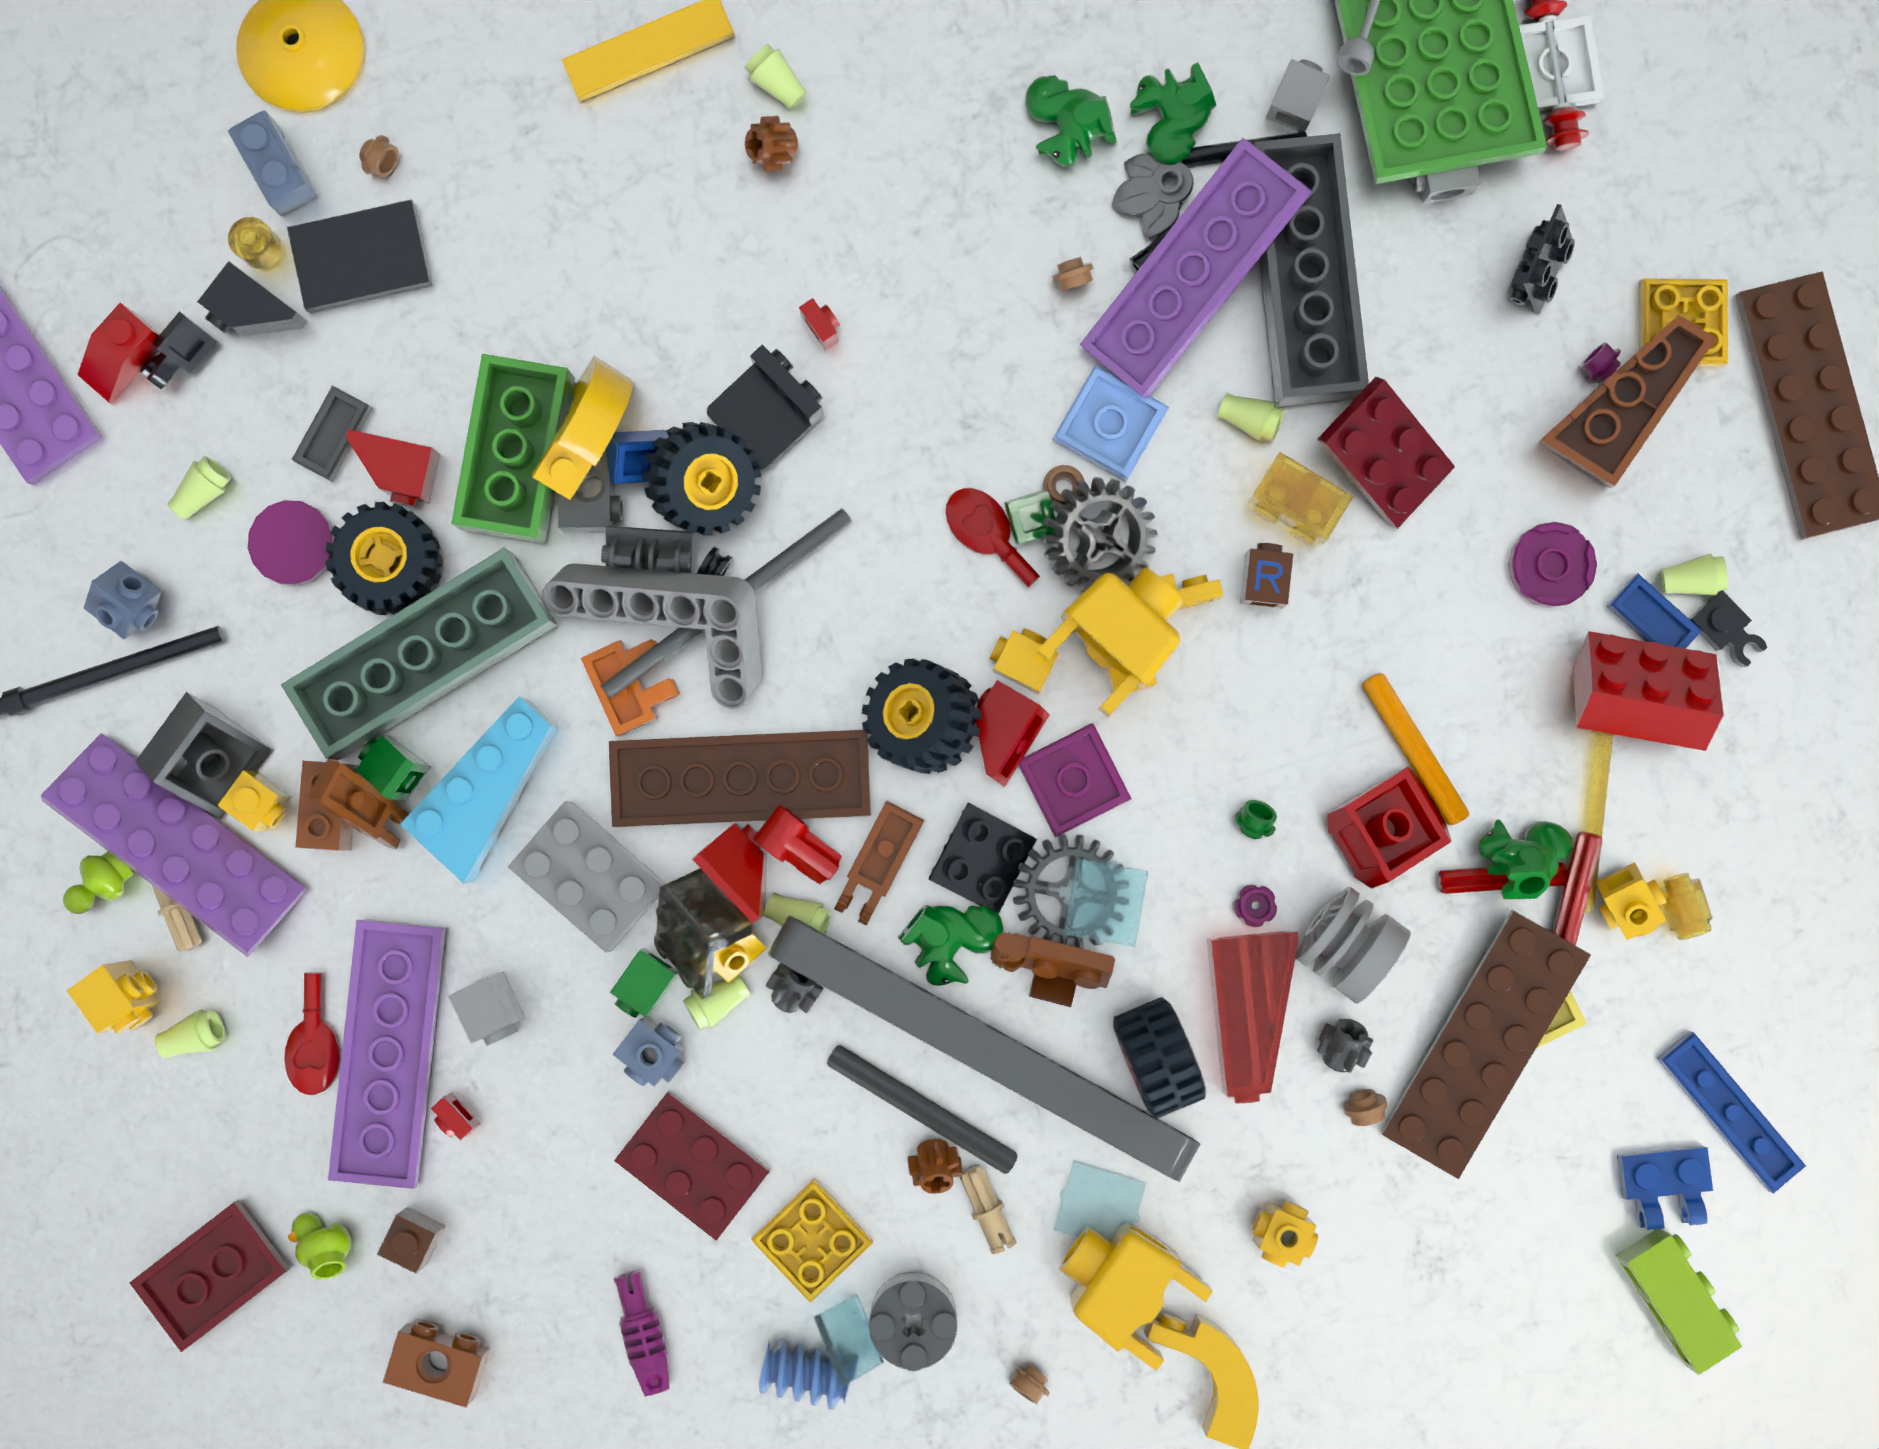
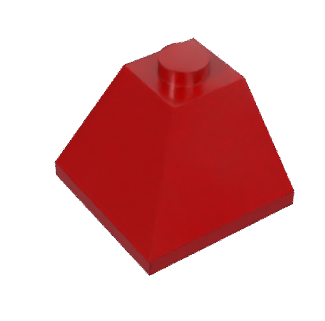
M734 823L701 850L692 860L752 923H755L764 917L766 907L767 854L752 839L757 831L750 824L742 828L738 823Z

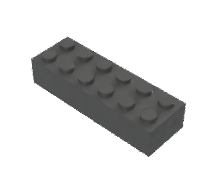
M1341 134L1254 142L1256 148L1312 192L1260 257L1276 406L1355 399L1369 384Z

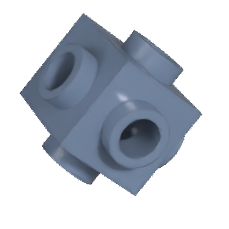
M119 561L91 582L83 609L93 615L104 627L111 629L122 639H125L138 629L141 631L146 630L155 621L159 613L156 607L162 591L123 561Z
M646 1017L638 1020L612 1055L626 1065L623 1071L636 1083L645 1086L648 1082L655 1086L662 1078L669 1083L684 1064L679 1055L685 1048L678 1043L681 1036L670 1026L663 1022L656 1026ZM648 1048H653L657 1052V1060H653L648 1056Z

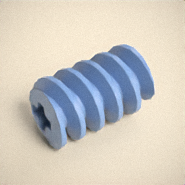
M769 1339L759 1380V1391L761 1394H765L771 1384L775 1383L776 1395L778 1398H782L788 1388L792 1387L793 1398L796 1402H799L805 1392L809 1391L811 1405L816 1406L821 1397L826 1395L828 1409L833 1410L840 1399H844L845 1403L855 1358L849 1355L843 1366H839L837 1352L832 1351L826 1362H822L820 1348L816 1347L809 1358H805L803 1344L799 1343L790 1355L787 1351L786 1340H781L773 1351L771 1350Z

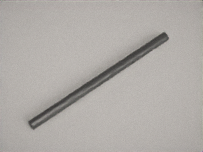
M841 508L744 580L751 585L754 593H756L850 524L852 521L849 515ZM726 601V603H727L728 605H730L731 607H733V605H732L731 603H729L728 601ZM679 627L601 684V688L612 699L702 633L704 629Z

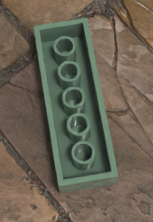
M504 547L285 681L281 686L325 759L340 760L366 744L370 739L386 732L558 625L515 555Z

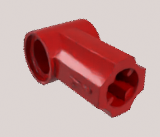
M780 804L752 838L773 857L781 862L786 860L819 885L826 880H830L839 869L842 855L809 831L810 827Z

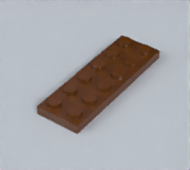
M1823 271L1739 292L1735 297L1801 540L1879 521V476Z
M863 730L609 741L612 827L765 821L779 804L799 819L871 816L868 733L863 732Z
M1511 910L1382 1129V1135L1459 1179L1591 954L1518 912Z

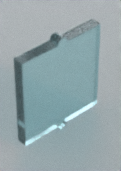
M1077 859L1064 934L1094 939L1098 945H1102L1105 941L1135 947L1148 871L1117 866L1115 861L1104 864Z
M1074 1160L1066 1188L1059 1193L1062 1201L1053 1229L1078 1237L1084 1229L1091 1227L1109 1241L1122 1224L1131 1223L1134 1225L1135 1222L1140 1221L1141 1217L1138 1210L1147 1183Z
M857 1295L814 1316L825 1345V1353L830 1357L841 1386L852 1382L884 1363L882 1356L878 1353L872 1342L869 1324Z

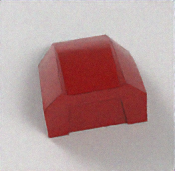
M1409 767L1388 777L1327 814L1328 833L1334 837L1351 866L1354 877L1371 889L1389 883L1452 842L1442 815L1419 777Z

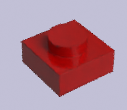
M812 298L799 307L802 319L825 351L839 342L835 329L840 326V323L826 304L820 308Z
M452 1092L443 1096L431 1108L437 1115L434 1119L435 1123L450 1138L455 1135L459 1140H462L481 1124Z

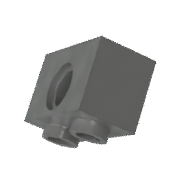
M606 449L597 464L591 466L571 500L558 493V528L564 533H605L606 526H616V521H622V496L615 495V484L610 480ZM591 477L599 478L602 483L600 492L591 498L583 497L581 494L583 482Z

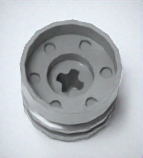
M1347 887L1334 900L1328 902L1313 919L1305 932L1295 959L1307 966L1317 958L1312 972L1318 976H1322L1337 965L1338 969L1333 978L1332 986L1351 1001L1358 1004L1376 989L1395 965L1409 941L1411 931L1388 914L1382 915L1371 925L1367 924L1374 904L1369 900H1364L1354 909L1360 893L1352 887Z

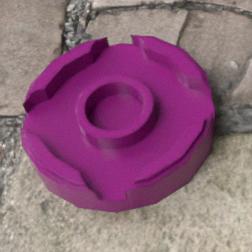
M283 500L269 505L256 516L249 530L248 551L253 565L264 577L279 584L301 586L315 581L327 570L325 561L330 560V554L325 552L326 543H333L335 539L330 534L333 529L331 522L320 510L302 501Z
M1549 522L1538 524L1520 536L1511 550L1508 565L1511 581L1521 596L1535 605L1548 608L1569 605L1583 596L1594 582L1597 561L1593 546L1589 540H1586L1579 533L1581 531L1572 525Z

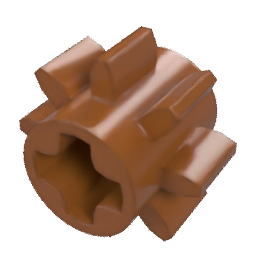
M763 116L760 118L759 124L750 125L751 129L745 136V150L749 158L753 160V164H763L764 171L782 170L783 163H792V157H794L798 149V139L789 122L780 123L779 116Z
M941 1139L923 1141L917 1146V1156L907 1157L909 1175L912 1176L913 1185H921L922 1190L927 1193L939 1194L946 1192L953 1186V1177L963 1175L961 1157H958L957 1147H949L948 1143Z

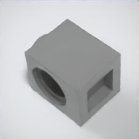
M1291 59L1265 118L1295 131L1305 132L1331 75L1324 73L1323 69L1312 61L1300 60L1298 62Z
M1478 166L1412 177L1411 183L1414 192H1421L1424 204L1472 195L1480 186L1481 180Z

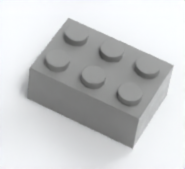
M571 801L563 802L508 866L511 871L605 953L615 949L669 886Z

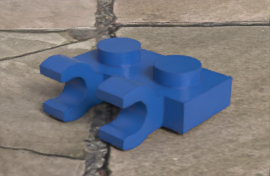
M1698 1146L1617 1155L1622 1197L1626 1200L1636 1199L1639 1228H1645L1646 1230L1664 1229V1217L1658 1197L1679 1195L1682 1223H1689L1690 1226L1708 1224L1706 1206L1701 1196V1192L1714 1191L1708 1147Z

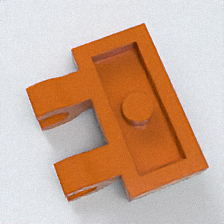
M650 639L629 650H626L623 641L618 640L581 658L616 736H621L658 719L653 706L681 695L674 679L671 680L670 678L645 690L640 679H638L612 699L606 695L600 686L657 644L656 640Z

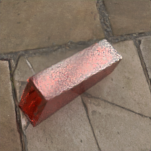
M1287 930L1206 939L1222 1093L1227 1097H1234V1103L1260 1101V1094L1271 1093L1298 947V931Z

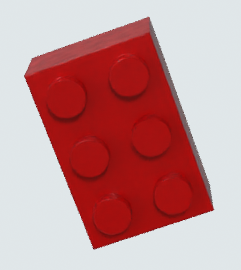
M1588 631L1573 666L1577 728L1706 751L1724 716L1717 655L1700 650L1679 648L1656 642H1646L1612 634Z

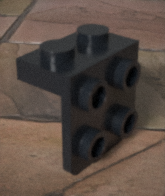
M762 344L750 355L753 365L708 406L707 415L716 426L732 431L734 435L742 437L748 443L745 447L753 450L757 457L752 462L753 465L760 467L761 470H766L824 416L822 406L819 404L823 397L806 379L800 384L789 373L794 368L789 360L778 349L770 353Z

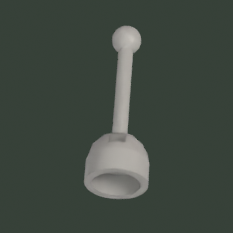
M1371 0L1359 37L1349 39L1340 49L1336 62L1338 67L1346 73L1366 75L1370 71L1374 60V49L1367 40L1380 0Z

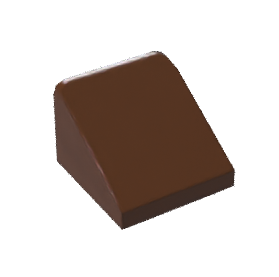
M1033 974L1028 995L1032 998L1071 1007L1076 984L1074 980L1059 976L1049 979Z

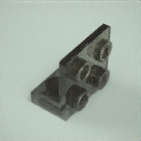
M701 868L660 887L659 902L656 908L657 929L656 936L654 937L655 947L663 959H669L675 966L684 985L688 988H693L700 998L704 999L711 995L715 952L752 935L753 923Z

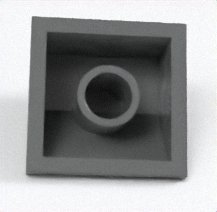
M186 691L135 762L152 782L221 819L225 811L217 805L243 770L256 771L272 749L224 713Z

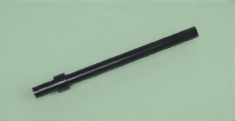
M215 626L27 689L19 686L2 692V697H0V716L7 713L10 716L29 711L31 705L224 642L223 632L220 626Z

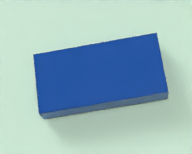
M1639 573L1633 575L1606 605L1608 609L1646 642H1656L1686 649L1702 631Z

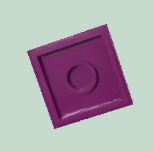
M1094 723L1023 757L1018 765L1054 838L1132 799Z

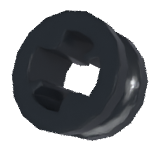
M714 546L703 560L696 574L725 576L733 562V557L730 555L726 557L719 554L720 550Z

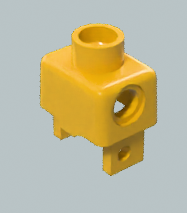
M1146 567L1128 585L1113 573H1104L1063 612L1061 618L1064 622L1038 649L1037 654L1047 661L1075 631L1083 639L1087 655L1102 668L1117 670L1125 676V680L1098 708L1108 718L1136 687L1142 690L1147 686L1180 644V634L1167 620L1180 607L1183 600L1162 578Z
M1131 1223L1122 1224L1109 1241L1091 1227H1087L1072 1244L1059 1266L1061 1272L1078 1283L1070 1297L1075 1317L1114 1350L1119 1352L1124 1347L1156 1371L1164 1362L1161 1352L1137 1335L1135 1331L1146 1323H1152L1164 1306V1291L1170 1280L1173 1278L1204 1302L1208 1300L1213 1292L1207 1282L1181 1264L1182 1261L1176 1251Z

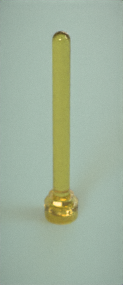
M1591 731V733L1596 735L1585 832L1594 833L1602 837L1613 736L1618 735ZM1600 854L1585 914L1592 912L1595 907Z

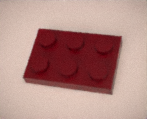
M1375 377L1317 439L1388 525L1397 529L1455 468L1454 464L1386 380Z
M670 1090L664 1095L614 1160L715 1241H717L771 1170Z
M237 1200L129 1283L180 1352H183L290 1270V1268L241 1202Z

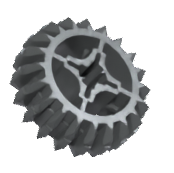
M1094 477L1091 483V490L1085 481L1080 480L1076 482L1077 496L1072 491L1064 489L1061 494L1067 503L1063 506L1057 502H1052L1050 508L1058 513L1056 520L1050 517H1045L1043 520V524L1053 528V533L1041 536L1042 542L1054 544V547L1048 549L1044 556L1048 560L1059 559L1054 564L1052 571L1057 575L1067 572L1064 583L1073 586L1079 581V590L1084 592L1104 573H1113L1121 580V577L1124 576V578L1131 582L1136 576L1132 570L1135 566L1141 569L1144 567L1149 568L1148 563L1142 560L1141 557L1144 552L1148 554L1156 552L1155 547L1146 544L1147 538L1157 537L1158 533L1153 528L1145 527L1146 524L1155 519V516L1149 511L1140 513L1145 508L1147 500L1143 497L1133 499L1135 488L1127 485L1120 491V481L1110 479L1105 487L1102 478ZM1101 501L1112 502L1107 511L1102 510L1093 519H1087L1079 514L1085 507ZM1123 513L1129 525V541L1127 545L1119 536V529L1124 521L1121 518ZM1071 526L1080 535V543L1076 549L1078 553L1076 559H1074L1069 546ZM1085 526L1101 529L1102 534L1106 536L1105 539L1113 543V546L1104 542H1097L1093 532ZM1113 553L1120 557L1106 568L1097 570L1087 569L1092 561L1097 562L1103 554Z
M1063 834L1058 836L1060 849L1054 850L1052 843L1046 839L1042 841L1043 848L1047 853L1046 855L1041 857L1034 849L1028 852L1030 858L1036 862L1033 868L1024 863H1020L1018 866L1021 872L1029 874L1027 882L1020 879L1013 881L1014 887L1026 888V896L1014 897L1013 903L1016 905L1027 903L1029 908L1018 914V918L1020 921H1025L1033 916L1036 921L1028 928V932L1034 935L1043 927L1046 932L1042 939L1051 941L1053 936L1057 935L1059 936L1058 943L1067 945L1068 938H1074V946L1083 949L1082 936L1088 935L1090 942L1096 946L1100 944L1099 937L1095 933L1097 929L1101 928L1109 936L1114 933L1112 927L1106 923L1109 917L1119 922H1122L1124 919L1121 913L1113 911L1115 903L1120 905L1129 904L1128 898L1116 896V889L1128 888L1129 882L1127 880L1115 882L1113 875L1121 873L1124 867L1122 864H1116L1111 868L1107 866L1106 863L1114 856L1112 850H1107L1101 857L1096 855L1100 847V841L1093 840L1088 850L1082 849L1084 844L1083 835H1076L1074 847H1068V839ZM1070 856L1066 874L1060 881L1045 882L1038 880L1040 873L1049 863L1058 858ZM1083 858L1095 865L1100 871L1105 882L1106 892L1090 889L1084 884L1082 880ZM1075 869L1074 880L1079 883L1076 888H1082V892L1093 894L1091 898L1084 896L1074 898L1069 906V913L1066 915L1068 905L1063 902L1066 897H1060L1058 892L1049 891V887H1067L1069 881L1072 880ZM1035 893L1049 895L1058 900L1060 905L1059 927L1050 923L1041 914L1036 903ZM1084 903L1104 904L1095 919L1084 926L1072 928L1075 913L1080 905Z

